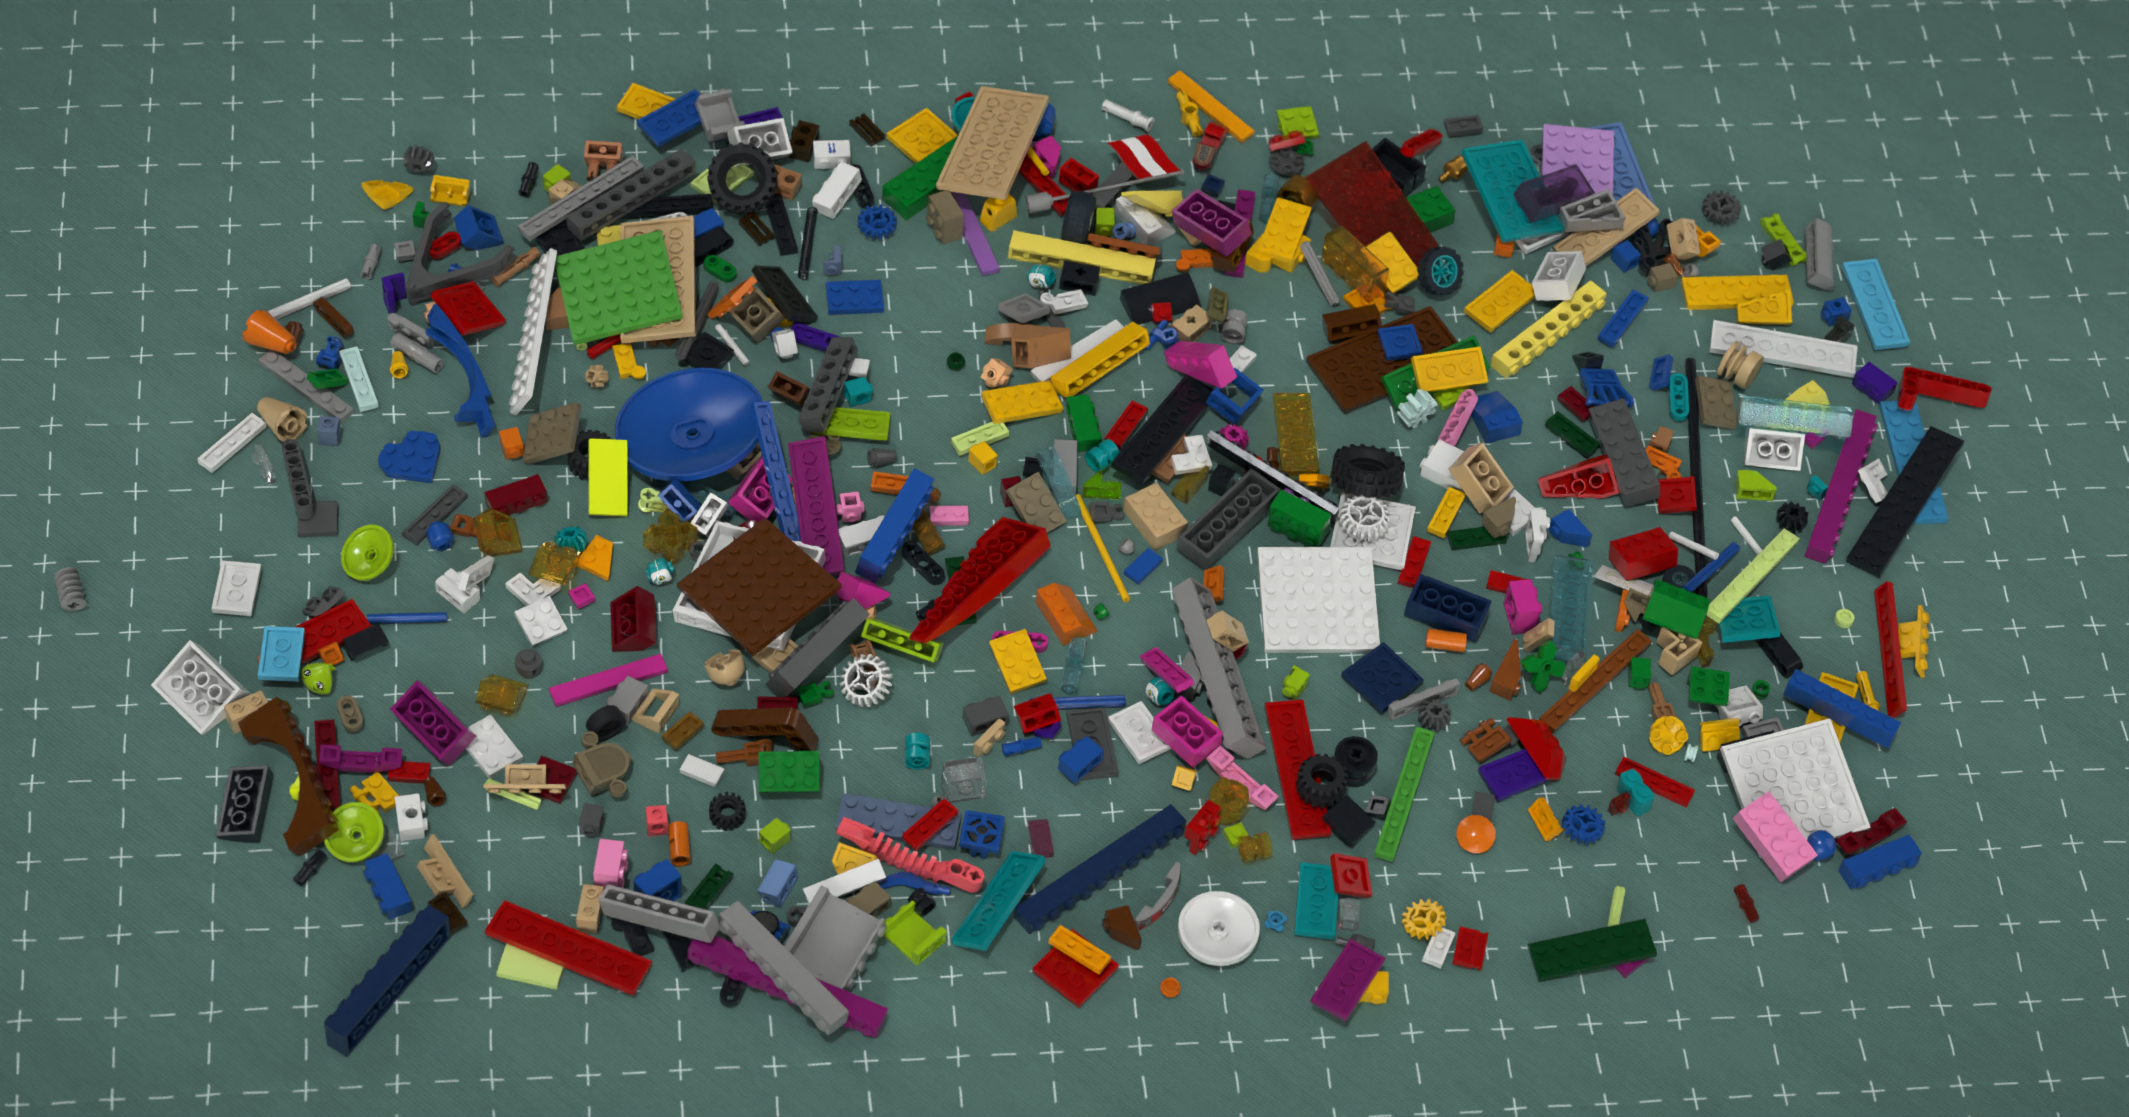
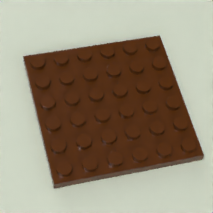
M763 518L679 581L677 588L754 656L841 590L842 585L767 518Z

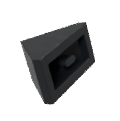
M1593 352L1572 355L1579 372L1581 368L1601 369L1604 360L1603 355Z

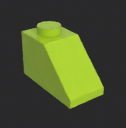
M1737 471L1734 480L1736 499L1773 501L1777 490L1775 485L1757 471Z

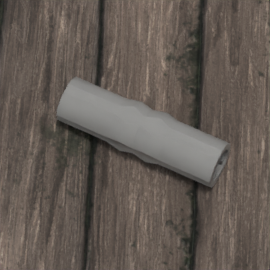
M396 333L393 336L391 346L404 353L408 358L413 359L416 363L423 365L434 373H438L442 369L444 360L430 352L426 347L421 346L401 333Z

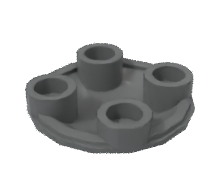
M1286 147L1272 153L1269 157V164L1277 173L1294 175L1302 170L1304 157Z

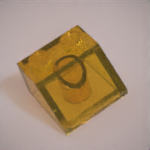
M488 508L473 518L474 530L477 535L480 551L491 556L515 554L523 551L514 518L492 508Z
M544 542L536 552L528 575L566 585L577 574L581 552L575 551L572 547L563 548L557 546L554 542Z
M490 674L480 680L475 703L480 704L484 709L492 710L495 708L500 710L502 714L511 715V713L513 714L519 710L529 684Z

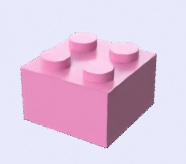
M600 839L593 872L595 886H603L604 890L608 884L624 888V872L627 873L628 850H624V841Z

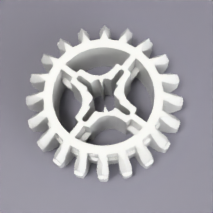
M1361 494L1359 498L1355 495L1352 499L1348 498L1346 503H1343L1339 513V522L1342 525V530H1347V535L1352 534L1353 539L1359 537L1360 541L1365 538L1369 542L1371 538L1376 540L1378 536L1382 537L1384 532L1388 530L1391 520L1390 511H1388L1387 505H1383V500L1377 501L1376 497L1366 498Z
M861 654L860 660L858 657H854V663L847 661L849 668H843V671L846 673L845 675H840V678L844 681L839 683L841 687H844L842 693L847 694L846 699L851 700L852 704H858L860 707H864L865 704L871 707L872 702L877 705L879 702L878 698L885 700L883 694L884 692L889 694V690L886 688L892 686V683L888 682V680L892 679V675L888 674L891 670L889 667H885L886 662L880 661L878 656L874 658L871 654H868L867 657ZM873 666L876 667L877 671L867 672L863 667ZM857 689H865L868 694L858 695L855 691Z

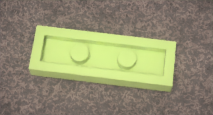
M992 421L952 437L951 444L958 455L961 456L969 453V449L974 444H979L982 441L991 444L1008 437L1009 430L1004 423L994 424Z

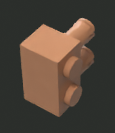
M586 140L584 159L586 166H588L586 177L588 181H592V177L594 179L598 177L599 167H606V171L623 162L624 149L622 143Z

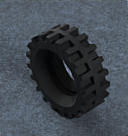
M738 142V145L730 144L726 149L719 150V154L712 158V163L708 167L707 180L710 192L718 205L724 207L728 212L733 211L741 215V213L750 214L755 210L760 211L761 207L765 204L768 205L771 197L775 195L778 182L776 168L770 156L762 148H757L751 143L747 145L743 144V142ZM739 163H747L756 168L760 180L754 192L741 196L729 190L726 185V176L732 166Z
M1350 444V447L1342 446V449L1338 448L1334 453L1330 478H1332L1333 483H1337L1338 488H1345L1347 493L1354 492V495L1359 496L1361 494L1365 495L1366 498H1370V496H1375L1376 498L1385 496L1387 498L1390 497V494L1396 495L1397 491L1400 492L1405 462L1401 461L1400 456H1394V452H1387L1385 448L1378 449L1374 445L1368 447L1365 444H1360V446Z

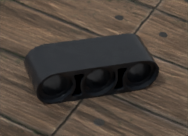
M717 227L695 240V268L702 265L707 256H717L733 245L734 239L722 227Z
M1781 632L1780 637L1756 639L1759 647L1783 677L1793 674L1796 669L1799 671L1803 669L1801 658Z

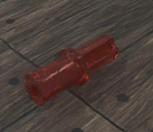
M1745 884L1736 886L1733 890L1739 900V907L1744 910L1748 921L1751 923L1758 921L1759 915L1754 906V899L1750 897Z

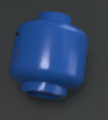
M435 521L430 524L426 531L431 548L444 551L451 547L454 536L447 523Z

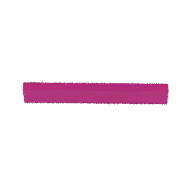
M658 654L550 687L549 693L555 707L616 689L618 684L624 681L627 676L642 681L668 673V668L662 655Z

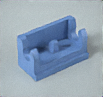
M775 859L758 889V894L764 896L762 899L764 902L775 905L778 908L782 907L799 877L796 866Z

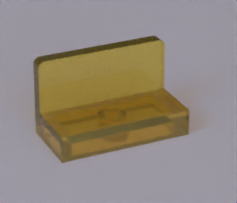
M1205 465L1200 472L1186 473L1172 490L1171 496L1187 504L1207 481L1209 467Z

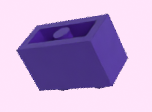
M1868 361L1855 373L1852 385L1879 404L1880 401H1886L1894 393L1898 382Z

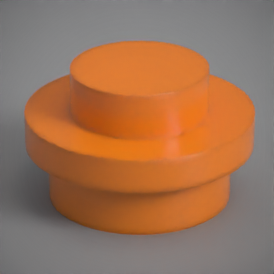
M1172 977L1166 978L1160 985L1161 993L1169 998L1176 997L1181 990L1180 983Z

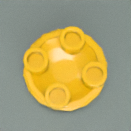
M1662 716L1652 724L1649 731V740L1655 750L1670 755L1681 749L1688 740V734L1683 722L1677 717Z

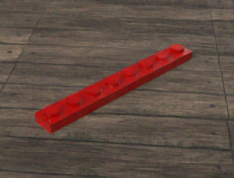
M1886 581L1876 588L1874 592L1888 716L1896 718L1907 711L1893 583Z

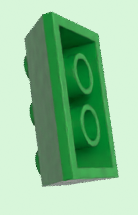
M1656 579L1648 595L1642 619L1697 639L1708 611L1710 599Z

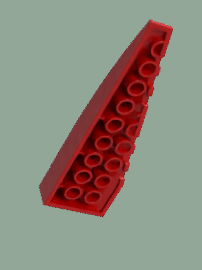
M1006 517L1000 518L977 540L975 549L972 548L968 553V559L962 561L960 564L961 569L956 571L942 590V596L936 598L934 601L935 606L932 610L929 609L926 612L925 620L919 622L910 635V639L926 644L952 629L995 598L1051 547L1046 529Z

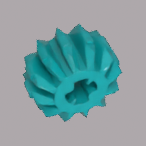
M570 525L568 528L562 527V530L557 531V535L554 536L556 549L559 553H563L564 556L568 554L572 556L575 553L580 554V551H584L585 546L588 545L586 533L578 525L575 527Z

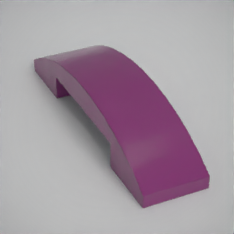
M321 745L319 763L334 769L350 772L388 771L401 767L402 748H382V752L342 751L340 745Z

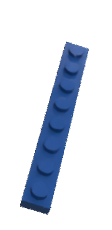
M770 401L754 402L750 404L780 531L792 541L801 542L798 516Z

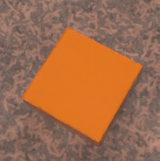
M337 642L317 650L323 663L335 665L344 661Z

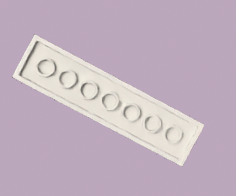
M1713 320L1709 349L1711 353L1724 355L1732 344L1737 341L1741 343V348L1743 346L1747 347L1746 356L1751 351H1755L1764 356L1763 362L1850 378L1855 376L1857 345Z

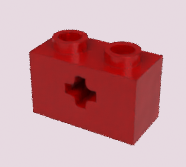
M1051 693L1014 706L1017 720L1024 734L1061 721L1057 704Z

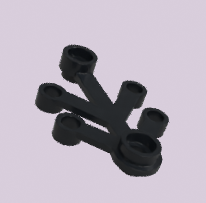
M1665 218L1659 223V233L1654 242L1650 235V228L1647 225H1643L1638 229V234L1644 237L1649 254L1647 255L1642 238L1636 237L1631 244L1641 254L1639 266L1644 272L1649 273L1652 267L1667 264L1666 262L1671 263V265L1674 264L1671 257L1655 260V257L1658 255L1669 254L1672 256L1670 246L1660 247L1666 234H1668L1667 225L1672 223V220Z

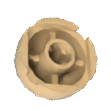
M736 649L728 650L729 654L726 655L720 652L705 662L706 672L713 682L731 686L736 684L737 680L742 676L745 670L744 659L741 651Z

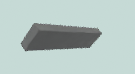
M453 484L402 532V537L418 546L427 537L426 531L430 524L435 521L443 522L468 498V494Z

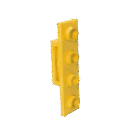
M1918 605L1917 621L1900 623L1898 633L1901 659L1916 657L1915 668L1919 676L1925 678V670L1928 668L1926 654H1928L1926 639L1929 638L1927 623L1930 622V618L1922 605Z

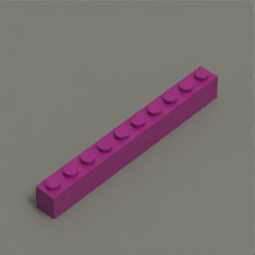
M1858 409L1855 410L1804 557L1826 564L1828 557H1833L1835 547L1832 546L1833 543L1837 544L1840 533H1837L1838 529L1842 530L1845 522L1842 517L1847 516L1850 508L1847 502L1851 503L1855 492L1851 490L1857 487L1859 478H1856L1857 474L1860 475L1858 470L1864 467L1861 461H1866L1869 452L1866 451V447L1870 448L1873 437H1870V435L1875 434L1878 426L1875 423L1877 416Z
M717 936L713 938L711 943L693 939L687 959L693 963L704 965L714 972L728 975L733 980L746 982L750 987L763 990L771 996L782 998L790 1004H796L791 1002L787 994L782 989L777 988L773 980L768 975L763 974L759 966L754 961L749 960L746 953L740 947L735 946L734 943ZM817 979L849 1011L847 1022L843 1026L858 1030L866 1036L877 1038L886 1020L888 1008Z

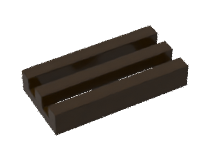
M864 113L861 114V117L857 116L855 120L851 119L849 121V125L870 147L885 139V134Z
M754 212L738 220V224L759 247L762 246L763 242L765 244L768 243L769 239L771 241L774 240V234ZM750 218L758 225V227L755 224H753Z

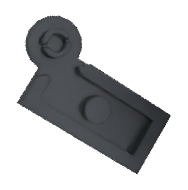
M612 918V928L616 931H623L632 953L644 956L654 952V946L644 925Z

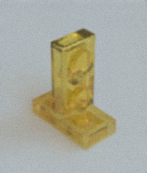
M1705 618L1698 639L1702 642L1698 653L1701 668L1709 667L1711 660L1714 658V651L1709 646V635L1715 633L1718 623L1711 618Z

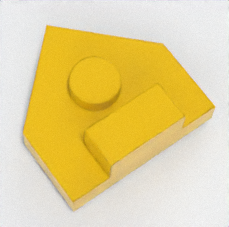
M839 842L832 858V864L837 875L872 862L877 859V856Z

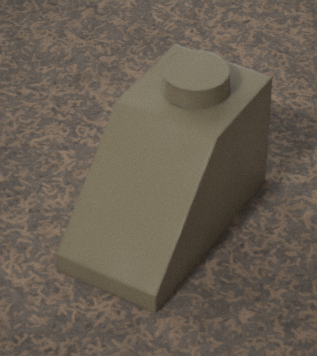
M1515 497L1483 512L1481 523L1493 538L1500 535L1504 536L1510 531L1516 503Z

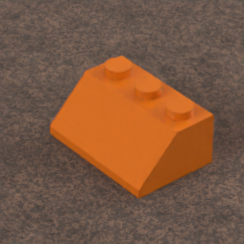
M1052 583L1037 589L1035 603L1063 646L1097 632L1096 627L1070 587Z

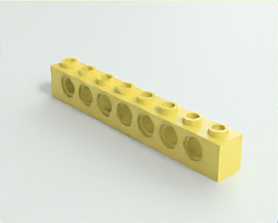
M1590 280L1573 294L1571 300L1561 302L1494 353L1490 366L1506 379L1511 375H1515L1521 367L1527 366L1534 357L1540 356L1547 347H1552L1560 337H1565L1572 328H1577L1581 321L1585 318H1590L1594 311L1602 309L1606 303L1607 293Z

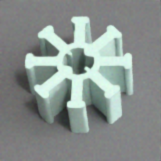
M1418 389L1415 396L1411 393L1406 396L1409 401L1400 403L1398 406L1400 411L1397 412V415L1404 423L1414 429L1418 427L1420 421L1423 424L1428 421L1427 415L1435 414L1436 409L1434 407L1438 404L1426 390Z

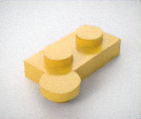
M631 343L612 346L620 379L629 378L632 375L634 379L640 380L646 376V369L636 364Z

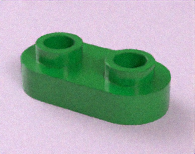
M710 255L704 259V270L724 283H730L736 279L737 270L730 263L716 255Z

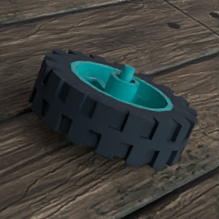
M1434 247L1428 249V252H1424L1422 259L1418 262L1419 267H1417V272H1419L1417 277L1418 281L1421 282V287L1425 288V291L1432 295L1445 296L1452 294L1453 290H1457L1458 285L1463 280L1461 278L1464 275V270H1462L1463 262L1460 260V255L1456 254V251L1449 247Z

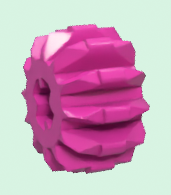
M1235 423L1233 426L1227 424L1225 428L1221 427L1219 432L1225 435V439L1230 442H1237L1241 445V449L1245 451L1249 443L1247 430H1243L1242 426L1236 427Z

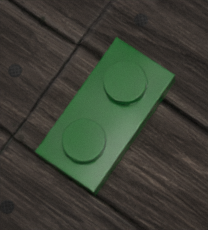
M337 368L309 372L306 378L317 389L346 385L348 378Z

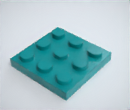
M1770 595L1744 598L1718 623L1723 643L1780 637V628Z

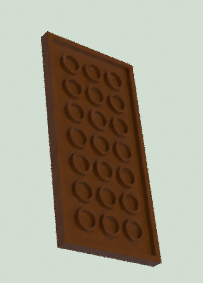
M1431 306L1382 325V328L1413 324L1423 355L1438 352L1458 343ZM1377 331L1355 336L1306 357V362L1344 414L1388 396L1380 378L1412 363L1411 358L1387 361Z

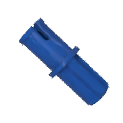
M1040 737L1025 740L1019 738L1018 741L1002 744V752L1004 756L1016 753L1024 754L1026 750L1041 747L1042 742Z

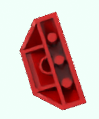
M1508 717L1506 720L1546 780H1559L1567 758L1559 745V740L1550 732L1548 724L1543 720Z

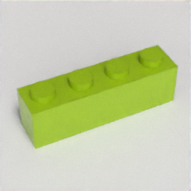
M873 617L866 619L861 634L863 638L931 662L939 660L944 642L936 639L926 644L911 640L910 635L913 631Z

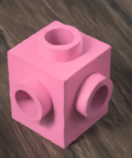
M859 492L840 494L836 510L837 515H841L842 523L861 520V513L864 512V502L860 501Z

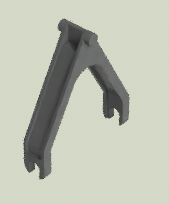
M442 202L426 217L408 281L405 283L409 304L412 306L417 305L418 301L430 298V295L435 290L473 281L477 283L500 275L516 259V255L512 253L515 248L506 245L492 259L445 274L436 275L427 272L425 267L435 233L452 215L451 211L447 209L450 205Z

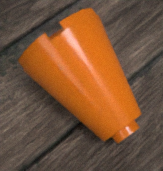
M262 309L263 311L256 310L246 321L247 330H243L242 333L243 340L246 343L284 354L295 350L296 338L269 312Z

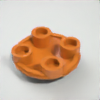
M1471 815L1465 817L1459 823L1456 830L1458 845L1464 850L1471 853H1485L1493 846L1496 839V831L1493 824L1487 818L1481 815Z

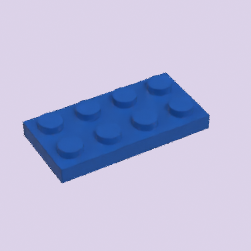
M696 89L640 118L637 120V125L658 147L702 124L695 106L700 93Z

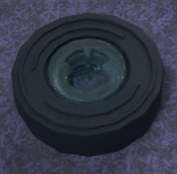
M1677 565L1664 572L1662 581L1682 588L1695 576V573L1686 566Z

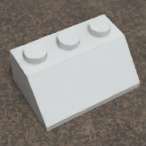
M1123 196L1116 199L1115 214L1123 223L1130 222L1134 224L1136 228L1135 236L1142 244L1151 246L1175 234V229L1161 214H1157Z
M1746 426L1744 465L1800 471L1805 434L1802 431Z

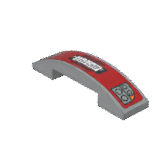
M1176 862L1166 875L1165 887L1167 889L1155 906L1150 908L1145 905L1135 918L1138 931L1153 924L1169 908L1178 887L1180 863Z

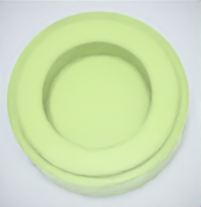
M1847 609L1838 610L1834 617L1836 625L1841 628L1851 627L1855 619L1854 614Z

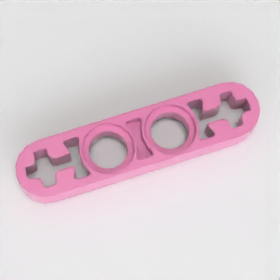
M1467 389L1460 394L1438 440L1452 446L1456 445L1478 401V396L1472 389Z

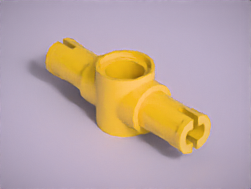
M1180 91L1176 94V98L1182 113L1181 122L1190 127L1194 137H1197V135L1199 137L1203 134V129L1199 123L1198 106L1189 101L1186 91H1182V93Z

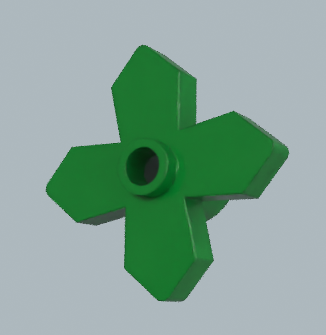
M1546 640L1540 645L1539 653L1527 655L1520 661L1524 671L1533 673L1530 683L1533 689L1539 693L1548 687L1550 675L1561 677L1567 672V667L1563 661L1554 660L1557 648L1551 640Z

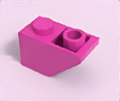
M1052 136L1033 143V150L1049 170L1048 175L1052 179L1055 178L1059 164L1061 146Z

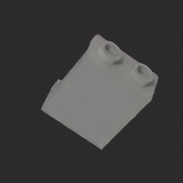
M719 89L715 93L710 94L708 92L702 93L695 102L708 142L728 138L727 132L733 127L745 125L744 121L740 122L731 99L732 89Z

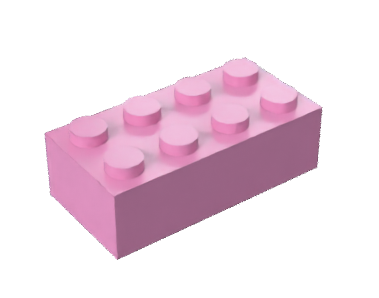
M1770 791L1739 811L1733 818L1780 882H1783L1809 864L1818 855Z

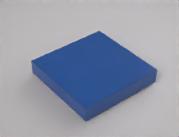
M1413 324L1378 329L1377 334L1387 361L1423 355Z

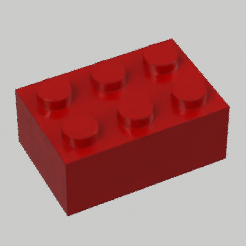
M1658 527L1610 541L1609 560L1623 578L1628 581L1676 567L1678 547L1662 528Z

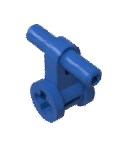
M1162 320L1157 328H1154L1149 334L1150 344L1145 349L1150 350L1157 341L1163 343L1167 350L1180 341L1177 338L1176 329L1166 328L1168 322Z
M328 336L326 339L328 342L327 347L318 353L316 365L336 369L341 361V356L338 353L339 350L344 348V344L339 338Z

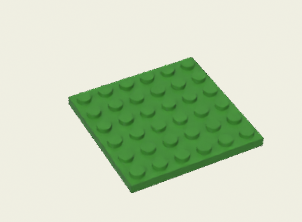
M661 230L556 256V271L574 345L683 318Z

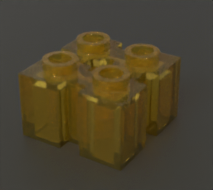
M666 509L658 517L657 526L652 524L643 533V547L654 554L657 552L662 553V557L667 562L671 561L673 566L683 557V550L689 551L690 546L698 542V528L686 520L683 523L680 522L679 516L669 509Z

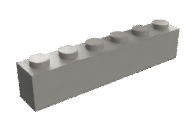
M609 884L598 899L606 916L708 943L712 942L720 928L715 913L712 911Z

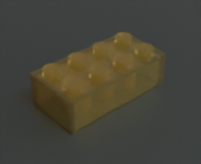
M1342 225L1325 234L1321 258L1323 262L1334 270L1348 286L1354 290L1356 289L1359 296L1368 303L1373 301L1374 298L1380 297L1381 294H1385L1389 268Z

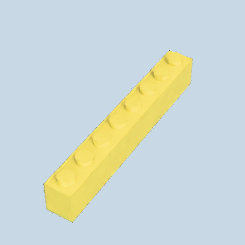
M1013 230L1008 253L1009 259L1049 265L1063 269L1064 261L1100 268V277L1141 285L1152 282L1156 258L1015 230Z

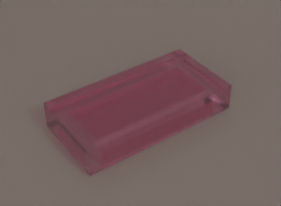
M1048 819L1028 821L1027 825L1033 854L1043 855L1044 858L1054 857Z

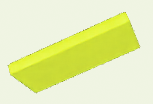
M588 440V515L627 516V440Z

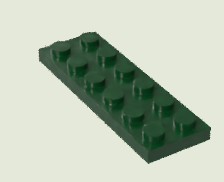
M1646 919L1528 944V951L1538 982L1657 957V951Z

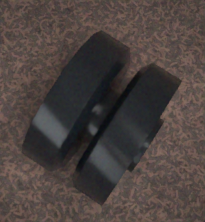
M1351 736L1341 740L1335 748L1334 757H1336V761L1340 760L1343 763L1342 766H1345L1347 769V787L1356 788L1366 785L1374 776L1378 752L1375 746L1363 737Z

